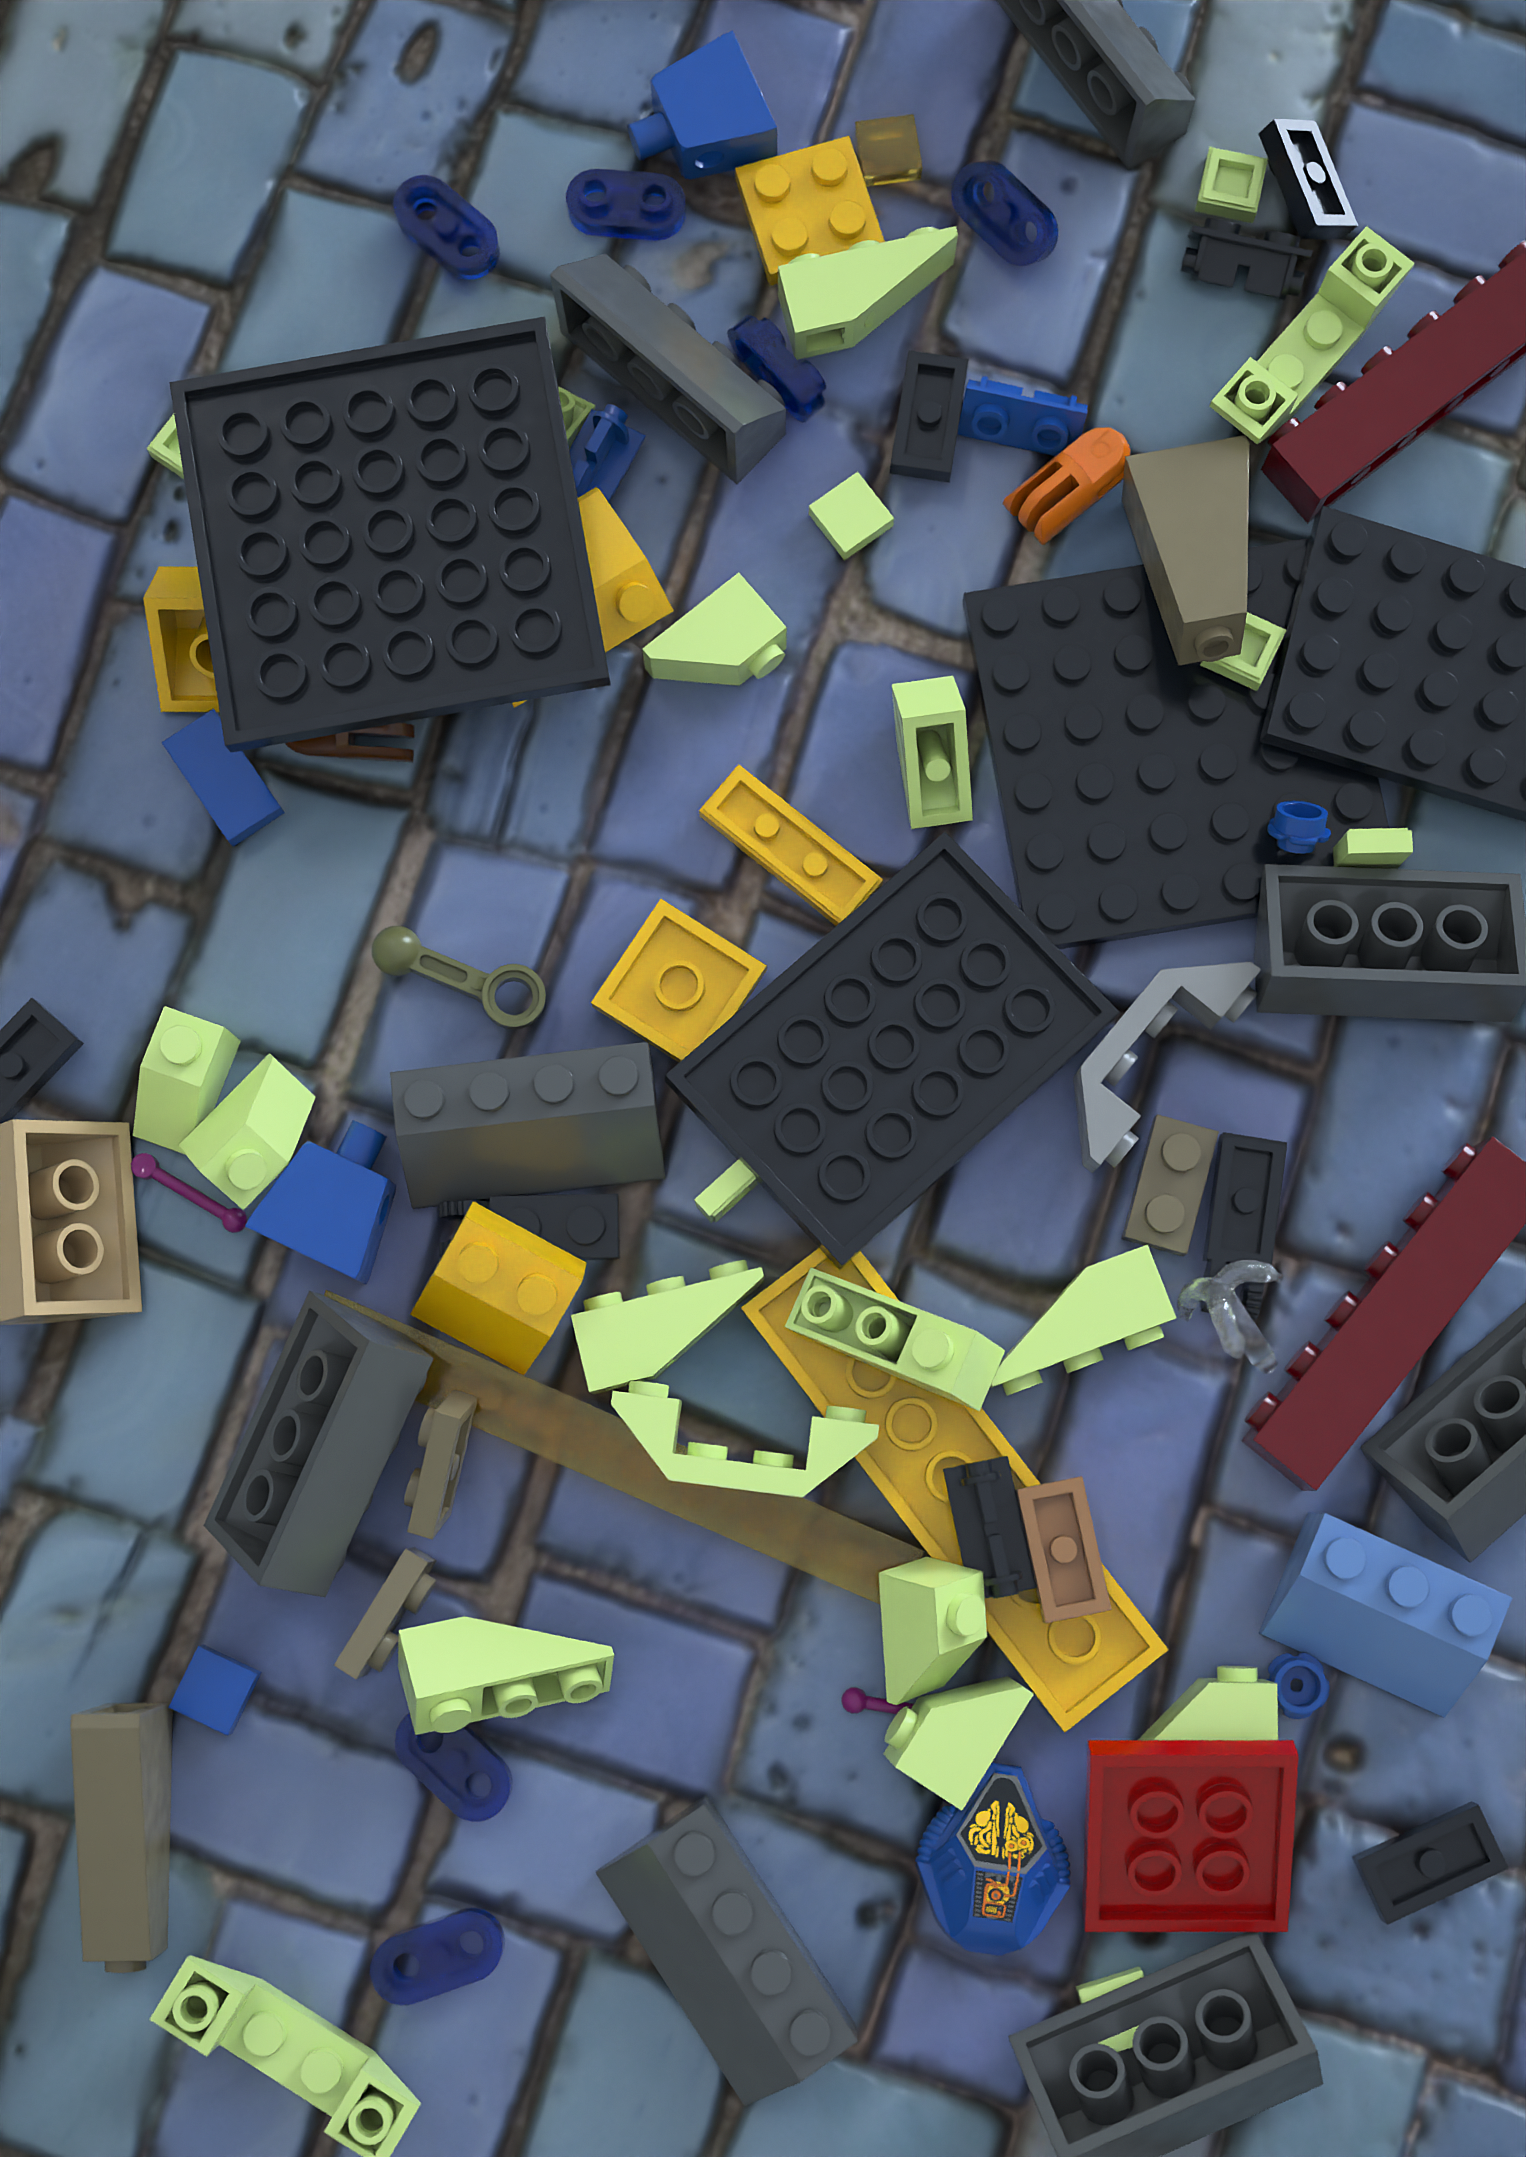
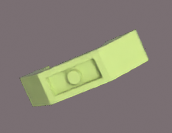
M1366 226L1328 269L1319 291L1257 362L1250 357L1213 398L1209 407L1256 444L1272 435L1279 427L1292 418L1359 342L1412 270L1415 263Z
M630 1380L628 1393L613 1391L611 1405L667 1479L671 1481L804 1497L878 1438L879 1425L865 1423L866 1410L827 1406L825 1418L812 1416L805 1470L792 1469L794 1455L754 1450L753 1463L726 1460L728 1447L688 1442L687 1455L675 1454L682 1401L680 1399L668 1398L669 1385Z
M191 1955L184 1961L149 2019L205 2056H208L218 2045H221L330 2115L332 2118L324 2132L362 2157H390L421 2105V2102L378 2054L365 2044L263 1979Z

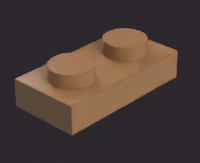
M1078 1476L1015 1489L1043 1622L1051 1623L1112 1610L1083 1477Z

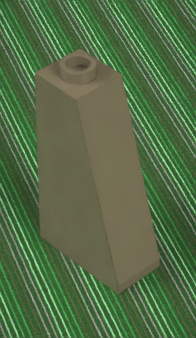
M1243 435L1125 456L1121 501L1178 665L1201 661L1213 662L1224 657L1240 655L1247 616L1249 441L1247 436Z
M171 1702L106 1703L71 1714L70 1732L83 1962L105 1961V1971L110 1973H129L146 1969V1961L153 1960L168 1948L173 1709L168 1707Z

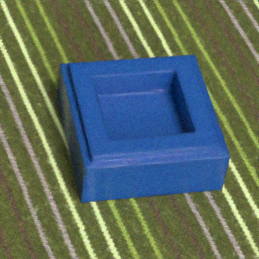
M204 1644L199 1645L168 1708L228 1736L233 1734L262 1672Z

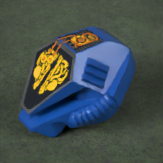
M991 1763L963 1810L953 1805L944 1806L941 1811L937 1812L936 1817L932 1818L931 1823L927 1825L926 1831L923 1833V1839L920 1840V1847L917 1850L919 1855L915 1859V1866L937 1924L951 1941L969 1952L1001 1956L1022 1949L1042 1932L1071 1887V1882L1068 1878L1071 1875L1070 1870H1068L1070 1863L1067 1861L1069 1855L1065 1852V1844H1062L1063 1838L1058 1836L1059 1830L1054 1829L1055 1825L1053 1822L1041 1818L1033 1800L1032 1790L1022 1768L1019 1766Z

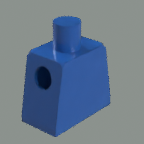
M734 31L721 35L655 74L650 80L654 114L627 125L632 146L640 161L670 149L681 175L689 180L733 171L737 167L777 156V126Z
M352 1120L336 1153L307 1141L302 1145L254 1210L245 1227L367 1284L397 1186L388 1178L371 1170L387 1136Z

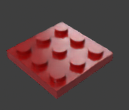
M1088 1740L1082 1918L1085 1932H1288L1299 1759L1294 1740Z

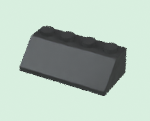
M996 0L1128 170L1136 167L1186 134L1196 102L1192 88L1187 79L1180 72H1173L1160 56L1157 44L1151 33L1146 28L1138 27L1123 9L1122 0Z
M602 254L560 265L550 274L561 333L735 484H738L786 435L785 402L778 391L764 380H758L756 383L740 369L739 361L725 345L718 341H714L711 344L695 331L696 328L692 319L682 308L674 303H669L666 306L653 295L648 282L635 268L630 265H625L622 268L607 254Z
M1265 864L1262 871L1254 950V964L1261 969L1255 977V988L1258 993L1256 995L1257 1013L1512 1022L1526 999V918L1521 874Z
M648 1042L390 1072L396 1139L413 1209L436 1207L443 1201L490 1200V1196H529L666 1179L653 1062Z
M309 1291L203 1526L259 1586L325 1598L336 1573L344 1564L347 1548L362 1515L368 1510L372 1502L376 1484L390 1454L393 1453L398 1445L401 1429L416 1396L422 1391L426 1383L427 1372L434 1358L402 1332L313 1291Z
M1526 1302L1360 1447L1365 1457L1420 1520L1469 1563L1526 1514Z
M707 1794L596 1871L598 1878L744 2106L802 2082L858 2042L854 2020Z
M1257 1932L1243 1933L1008 2036L1057 2157H1160L1324 2085L1318 2051ZM1138 2026L1133 2036V2048L1116 2052L1107 2045L1097 2044Z

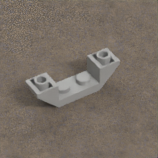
M1253 962L1161 969L1073 1076L1082 1165L1091 1173L1104 1160L1115 1168L1139 1139L1129 1130L1141 1115L1101 1084V1082L1105 1079L1115 1087L1138 1059V1056L1130 1051L1129 1048L1144 1031L1155 1038L1178 1010L1177 1007L1169 1002L1170 999H1173L1210 1030L1223 1016L1234 1023L1258 994L1248 986L1261 971L1258 966Z

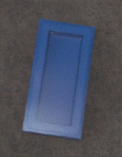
M214 708L161 742L232 847L285 813L243 751L230 753L226 748L221 718Z

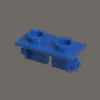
M982 376L981 382L970 379L968 381L957 435L1056 456L1082 435L1088 405L1077 403V396L1071 395L1070 398L1035 390L1033 398L1022 396L1023 387L988 380V377Z
M607 404L603 411L592 409L569 449L578 497L597 487L610 503L646 438V435L625 425L628 415L615 405Z

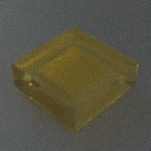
M914 114L855 121L854 134L858 160L866 187L922 179L923 168Z

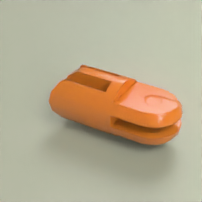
M1095 427L1080 435L1004 498L1002 504L1013 516H1018L1019 522L1029 532H1034L1035 538L1044 546L1123 480L1125 456H1131L1130 446L1124 435L1113 428Z

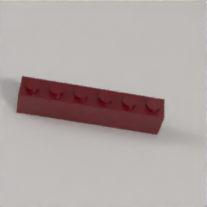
M1526 240L1518 244L1502 259L1498 265L1501 270L1487 281L1482 275H1479L1466 284L1454 297L1453 303L1455 305L1441 316L1436 310H1433L1419 320L1408 332L1407 338L1409 340L1395 351L1390 346H1386L1378 351L1362 367L1360 372L1363 375L1348 387L1343 381L1331 387L1316 402L1314 408L1317 411L1300 422L1296 417H1293L1272 434L1267 442L1271 448L1261 467V471L1307 524L1315 518V515L1322 506L1330 507L1526 356Z
M1492 1136L1476 1144L1474 1147L1466 1142L1452 1155L1441 1171L1449 1177L1435 1196L1427 1191L1414 1203L1403 1218V1222L1410 1227L1395 1246L1387 1241L1376 1251L1363 1269L1371 1277L1355 1296L1350 1291H1347L1340 1297L1324 1318V1321L1331 1326L1316 1346L1307 1341L1296 1352L1284 1369L1291 1376L1290 1380L1277 1396L1273 1395L1270 1391L1265 1393L1246 1416L1244 1422L1252 1428L1241 1441L1302 1491L1318 1490L1526 1224V1162Z

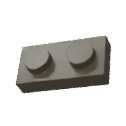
M1159 1114L1153 1118L1121 1239L1144 1246L1148 1244V1247L1179 1256L1187 1255L1219 1131Z
M453 1389L437 1409L430 1407L427 1410L418 1435V1446L426 1448L422 1468L416 1467L414 1469L404 1498V1505L412 1507L407 1532L433 1539L450 1517L476 1409L477 1396Z
M416 1547L405 1548L335 1662V1667L356 1680L366 1676L371 1668L379 1673L385 1668L398 1647L399 1636L393 1633L406 1610L415 1615L418 1613L437 1582L436 1579L428 1575L437 1560Z

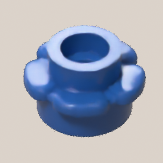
M1284 801L1279 803L1276 807L1275 817L1270 819L1267 826L1268 833L1277 839V846L1292 853L1304 854L1313 852L1317 842H1327L1331 837V831L1325 828L1328 812L1319 805L1304 801Z
M1283 1653L1274 1658L1268 1666V1673L1270 1675L1269 1679L1266 1680L1277 1684L1278 1708L1283 1710L1285 1716L1293 1719H1303L1311 1716L1313 1711L1326 1703L1329 1696L1330 1685L1323 1673L1324 1668L1315 1657L1307 1653H1299L1297 1656ZM1295 1678L1300 1679L1302 1682V1687L1299 1691H1293L1290 1687L1291 1681Z

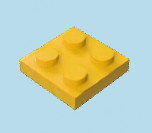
M849 136L735 168V181L770 286L778 284V266L788 264L792 259L800 255L813 253L825 256L847 251L851 246L862 241L874 240L879 243L885 242Z
M660 899L591 1001V1004L597 1011L677 1062H681L743 1008L766 973L767 965Z

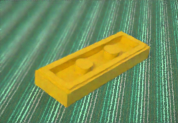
M739 764L699 810V816L835 926L842 922L883 885L881 877Z

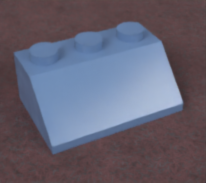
M1308 1512L1259 1634L1298 1652L1312 1655L1322 1663L1445 1718L1488 1661L1513 1597L1331 1515Z

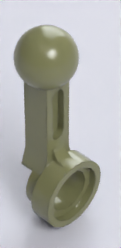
M403 926L387 927L379 932L373 941L372 958L381 971L392 976H402L412 972L476 999L483 1005L484 1011L490 1020L500 1027L506 1029L525 1028L534 1023L544 1009L546 997L544 984L537 973L524 965L507 964L495 969L491 974L485 973L423 947L418 936L412 930ZM507 982H520L530 990L532 1003L525 1012L518 1015H509L502 1012L496 1005L495 994Z

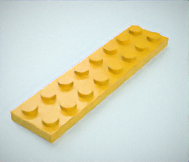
M818 1248L743 1305L741 1310L823 1418L826 1416L827 1406L866 1410L865 1423L879 1425L878 1438L854 1457L929 1557L963 1566L943 1469L1008 1456L1015 1489L1039 1485L1040 1482L982 1407L979 1412L922 1389L785 1327L810 1268L899 1301L861 1251L839 1270L822 1250ZM1103 1564L1102 1568L1112 1609L1109 1611L1044 1623L1036 1588L1019 1591V1594L1007 1597L985 1598L987 1633L1064 1733L1169 1650Z

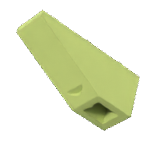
M956 226L940 230L934 227H924L911 232L905 238L883 243L874 240L862 241L854 244L847 251L825 256L813 253L804 254L792 259L788 264L778 266V297L794 360L854 347L954 264L958 238Z
M1148 1244L1093 1264L1080 1271L1001 1360L990 1388L1002 1384L1006 1396L1043 1383L1039 1370L1063 1361L1067 1373L1104 1360L1100 1347L1121 1339L1124 1340L1129 1351L1164 1338L1160 1325L1176 1319V1315Z
M740 1260L710 1268L711 1280L686 1286L684 1277L677 1276L647 1284L648 1296L623 1302L621 1292H613L584 1300L585 1312L573 1314L571 1319L589 1392L598 1394L629 1386L630 1380L645 1382L657 1379L764 1282L762 1267L748 1270L746 1260Z
M810 1268L785 1324V1327L791 1331L979 1412L1005 1352L1004 1349L976 1330L814 1268Z
M465 1616L399 1630L398 1669L415 1735L431 1731L450 1733L462 1729L471 1722L498 1716L516 1718L528 1714L537 1707L564 1701L582 1703L593 1699L599 1693L610 1691L614 1653L611 1646Z

